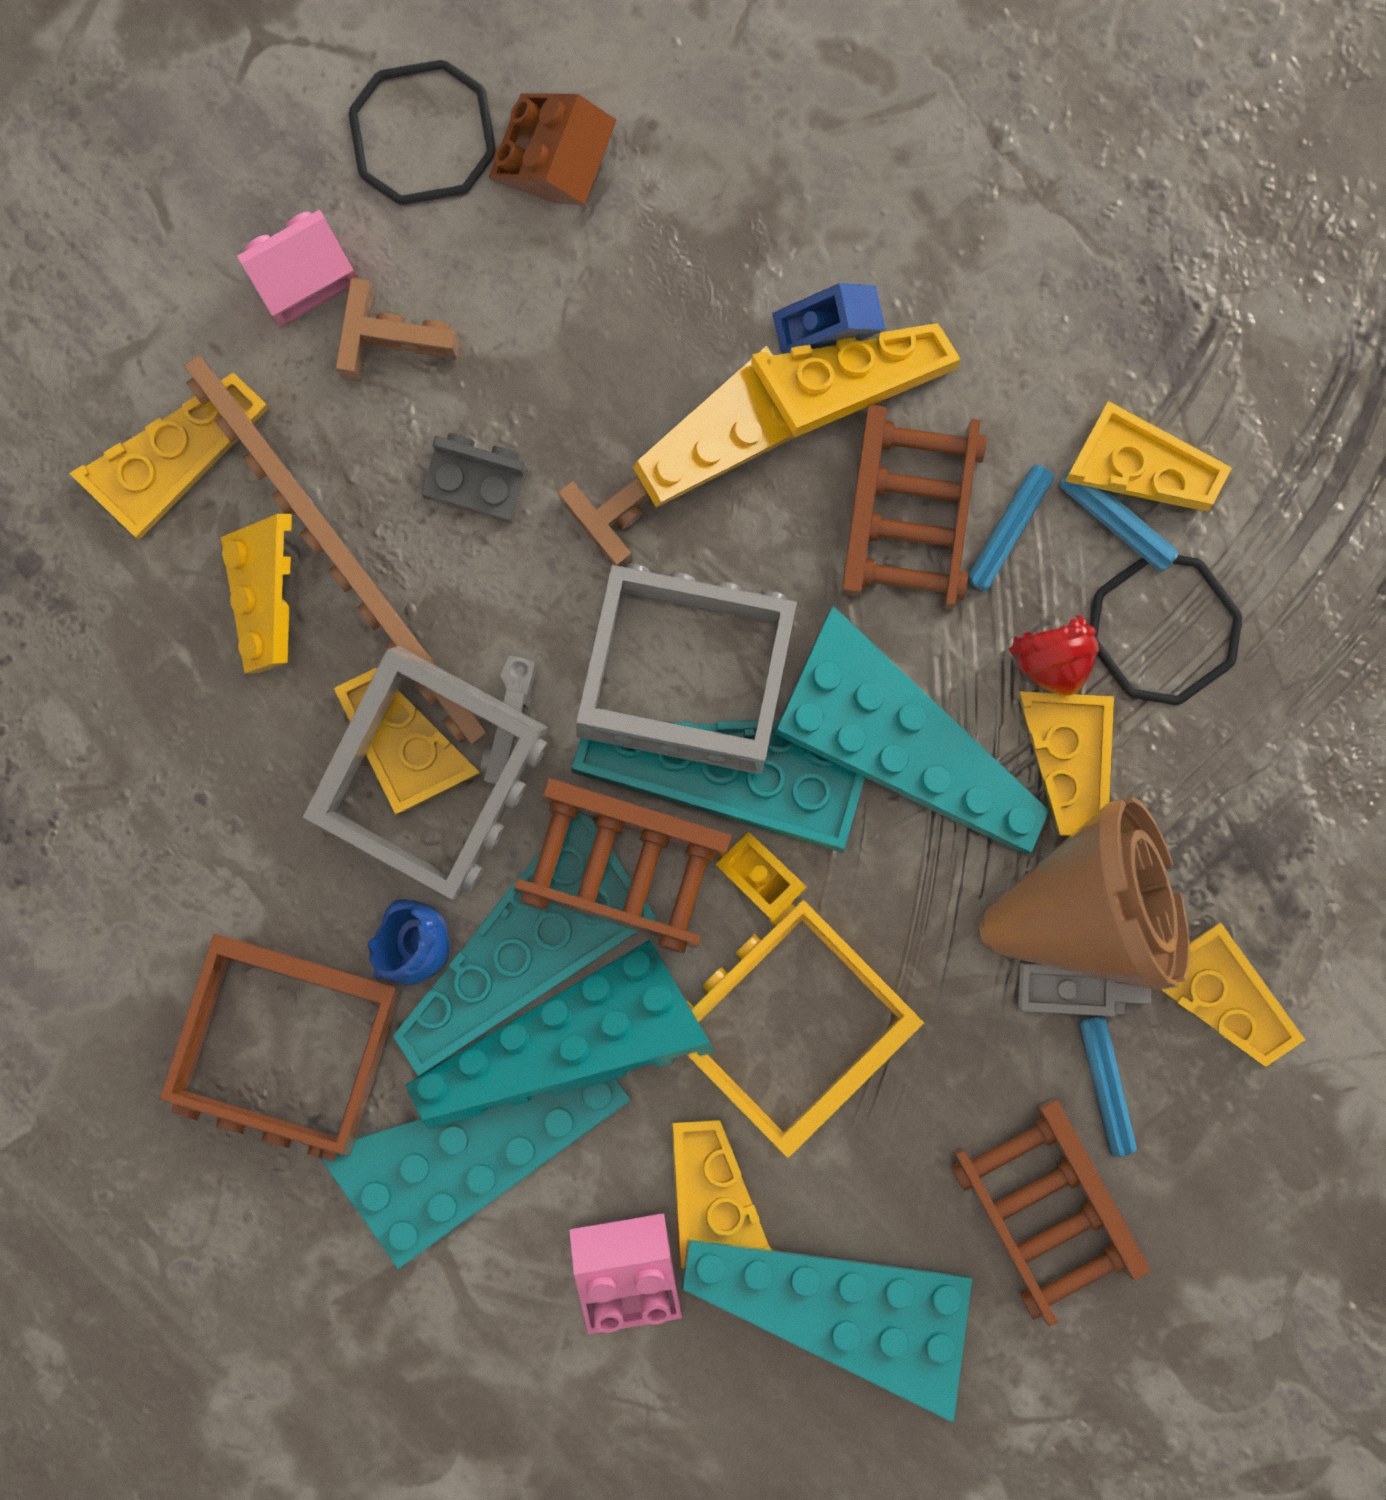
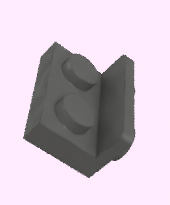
M448 433L447 439L435 436L432 444L434 453L421 492L422 497L512 523L527 474L525 462L518 460L520 454L498 446H493L491 452L475 448L474 440L454 433Z

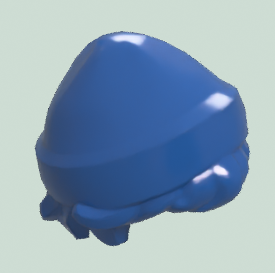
M401 899L391 902L382 917L381 925L378 927L375 936L368 942L371 955L369 961L374 968L373 976L378 979L391 980L402 985H415L436 975L447 962L450 950L449 935L441 913L431 905L415 900Z

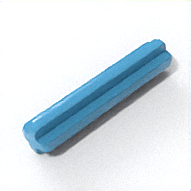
M1037 464L1031 467L969 571L968 583L978 590L986 591L992 584L1054 480V474L1048 469Z
M1070 470L1065 474L1059 484L1060 487L1156 570L1163 572L1175 561L1178 551L1111 493L1102 489L1064 482Z
M1104 1016L1086 1018L1080 1022V1028L1109 1151L1114 1157L1130 1155L1136 1152L1137 1147L1107 1020Z

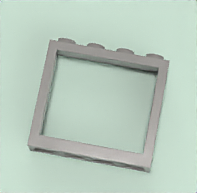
M627 563L623 567L612 565L577 717L576 737L762 775L797 602L788 600L785 595L778 592L764 591L761 594L742 591L741 587L729 582H717L715 585L696 582L694 577L684 573H670L667 576L652 573L647 567L639 564ZM621 593L778 624L755 740L596 708Z
M400 646L387 649L303 818L453 900L463 893L464 890L471 892L476 880L480 878L484 868L479 866L478 862L485 849L492 851L500 840L505 826L499 822L506 808L508 807L513 810L520 801L527 786L521 782V779L528 766L530 765L535 768L544 755L543 751L547 742L542 739L548 727ZM405 676L519 737L450 874L337 813Z

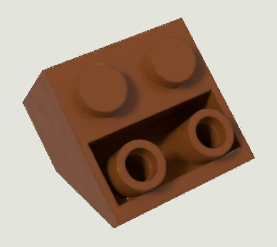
M521 93L518 101L512 108L511 120L503 141L495 152L494 164L488 178L553 203L585 205L617 120L579 94Z

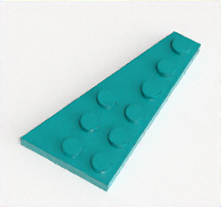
M834 606L828 610L773 733L1024 855L1032 853L1049 810Z
M779 719L773 720L762 775L580 738L571 767V773L841 853L844 852L865 777L774 734L773 732ZM759 720L717 721V723L713 724L674 722V724L755 740Z
M578 813L576 820H570L550 889L577 897L598 827L594 826L595 823L591 817ZM611 850L595 903L623 911L632 879L613 850ZM540 852L525 871L520 874L518 879L527 882L532 881ZM515 881L461 952L452 960L446 971L399 1027L393 1038L417 1075L421 1076L639 931L553 904H549L547 911L525 905L520 902L522 895L513 892ZM645 901L641 917L652 921L657 920V917Z
M648 940L405 1084L421 1120L430 1129L482 1115L485 1109L508 1102L512 1106L530 1102V1096L549 1091L557 1095L624 1077L631 1069L653 1063L658 1068L673 1064V1058L694 1052H697L699 1056L714 1053L715 1050L651 940Z
M617 1079L557 1095L549 1091L530 1096V1102L516 1106H512L510 1102L486 1108L482 1115L430 1129L420 1118L355 1139L350 1156L337 1153L334 1162L323 1158L320 1159L399 1269L631 1101V1098Z
M688 1239L681 1284L683 1290L954 1423L973 1278L959 1274Z

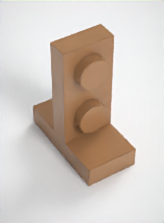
M351 277L336 363V370L342 379L360 382L366 346L457 359L460 340L456 330H450L449 324L437 320H423L422 325L404 323L403 317L391 313H377L376 318H371L375 296L370 280Z
M638 477L598 509L594 508L573 481L558 492L560 501L612 565L623 567L624 564L633 561L632 553L615 534L613 529L619 525L624 530L643 515L644 512L641 507L651 500Z

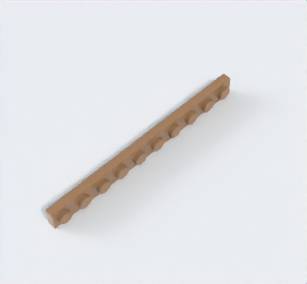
M198 355L184 365L192 376L186 382L190 390L202 405L208 401L213 403L221 414L214 421L231 443L239 438L248 449L249 453L243 459L259 480L265 476L270 478L278 489L271 496L285 514L293 515L296 513L307 527L300 532L307 544L316 555L323 550L327 553L335 564L328 571L345 593L353 588L364 602L357 609L373 630L381 625L390 636L392 641L385 645L387 649L400 646L437 666L208 363ZM416 681L414 682L430 705L438 700L447 711L449 716L442 721L459 743L467 738L472 745H475L488 735V732L473 712Z

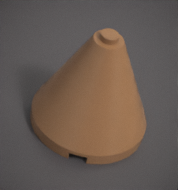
M1129 797L1109 802L986 909L984 920H981L979 923L980 935L984 945L987 948L992 947L993 951L1001 956L1155 990L1178 986L1179 982L1185 981L1190 966V938L1182 892L1175 894L1172 892L1165 867L1174 864L1163 836L1147 808L1138 799Z

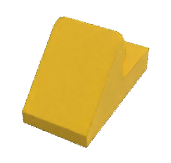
M749 831L715 864L772 921L807 888Z

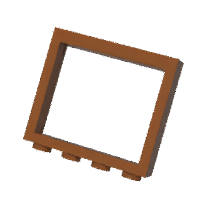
M214 933L160 1100L173 1103L172 1113L190 1119L198 1120L201 1112L218 1117L217 1127L244 1134L246 1126L262 1130L264 1132L261 1140L286 1148H289L291 1140L309 1144L307 1154L334 1162L337 1153L350 1156L402 991L396 987ZM230 960L379 1004L337 1137L188 1092Z

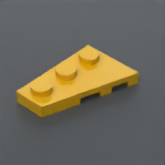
M1108 401L1064 482L1208 512L1214 504L1232 467Z
M275 514L221 537L222 557L226 565L231 594L230 603L234 611L239 640L238 649L242 657L244 674L261 673L288 663L289 605L282 599L283 575L290 574L291 557L283 556L284 531H292V514Z
M377 668L334 688L350 722ZM398 690L366 752V756L397 816L481 775L448 739Z
M1019 691V700L1058 836L1070 837L1109 803L1114 696L1078 694L1063 696L1056 693Z
M1218 922L1190 942V966L1186 980L1179 982L1178 986L1162 990L1265 1067L1305 1041L1302 1034L1221 922Z
M717 1119L671 1122L679 1267L684 1268L688 1239L771 1250L721 1121Z

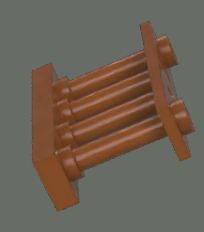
M868 405L841 596L859 599L862 586L871 587L872 583L944 593L942 610L952 611L956 605V600L964 601L967 589L968 573L960 572L974 465L975 462L983 463L987 435L979 434L981 420L971 419L966 430V437L894 427V422L885 421L887 407ZM891 446L962 455L960 482L887 473L888 468L879 467L881 449L890 450ZM884 491L957 501L953 528L882 519L880 513H873L875 495L884 496ZM878 537L951 547L947 574L876 565L874 559L866 558L868 542L878 541Z
M549 778L541 802L550 804L549 812L553 814L532 881L527 882L518 878L516 880L513 892L522 895L520 902L546 911L549 904H553L659 937L658 946L675 952L685 953L687 946L696 948L702 936L688 932L687 927L707 862H712L714 856L722 858L727 854L732 835ZM579 813L596 819L594 826L598 827L577 897L550 889V884L570 820H576ZM623 828L641 833L640 840L644 843L623 911L595 903L616 833L621 834ZM671 842L687 847L685 854L689 856L669 924L665 925L643 918L641 914L661 849L667 848L668 843Z
M1050 1098L1035 1106L1040 1118L1034 1121V1127L971 1161L966 1151L960 1147L953 1151L957 1163L950 1166L963 1191L973 1189L1027 1290L1021 1293L1020 1297L1033 1320L1042 1317L1049 1327L1058 1323L1050 1305L1115 1270L1117 1274L1125 1271L1127 1276L1134 1281L1151 1272L1059 1101L1054 1098ZM1043 1143H1046L1047 1146L1053 1143L1056 1144L1064 1159L1057 1163L1058 1169L993 1203L980 1179L982 1176ZM1067 1185L1071 1189L1077 1185L1079 1186L1087 1201L1080 1206L1082 1211L1018 1246L1015 1244L1003 1220ZM1091 1227L1094 1231L1102 1228L1110 1243L1109 1246L1103 1248L1104 1254L1048 1285L1039 1288L1026 1264L1027 1262Z

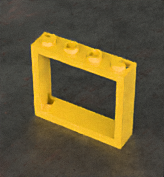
M804 900L796 907L791 903L774 921L769 919L775 928L762 940L754 934L735 953L741 961L729 973L722 967L719 968L701 986L708 994L695 1006L688 1000L686 1001L697 1021L700 1022L802 921L896 1016L897 1020L784 1132L708 1054L699 1056L697 1052L687 1054L787 1158L924 1024L907 1004Z

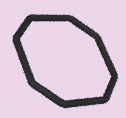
M445 60L378 71L370 79L349 110L348 115L358 174L365 182L398 204L404 205L465 194L470 191L495 156L496 147L486 90L476 80ZM443 69L477 92L487 151L463 185L400 195L367 172L358 112L382 79Z
M1177 555L1173 564L1196 567L1233 616L1228 657L1226 661L1177 696L1134 689L1098 641L1097 636L1103 597L1149 564L1144 558H1140L1101 586L1094 595L1090 625L1096 630L1095 638L1099 647L1097 655L1130 697L1173 705L1182 704L1234 666L1237 660L1243 619L1242 614L1202 560Z

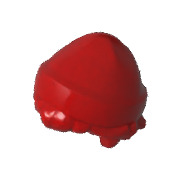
M1075 615L1077 619H1071L1068 627L1064 625L1059 629L1032 635L1026 632L1021 638L1018 635L1014 637L1013 646L1009 648V652L1017 656V663L1021 672L1026 674L1033 683L1063 696L1076 693L1086 683L1092 672L1099 647L1095 638L1096 630L1087 624L1081 615Z

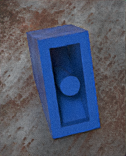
M838 283L772 313L781 354L790 353L792 347L810 345L811 349L836 345L837 340L856 337V341H861L886 330L876 285Z

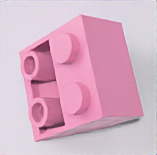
M320 210L313 214L303 212L294 216L286 223V229L271 237L269 235H262L253 239L245 246V252L237 255L279 327L348 290L351 277L357 278Z
M664 1213L569 1230L574 1277L588 1335L601 1332L611 1333L624 1328L648 1324L657 1325L666 1321L682 1319Z

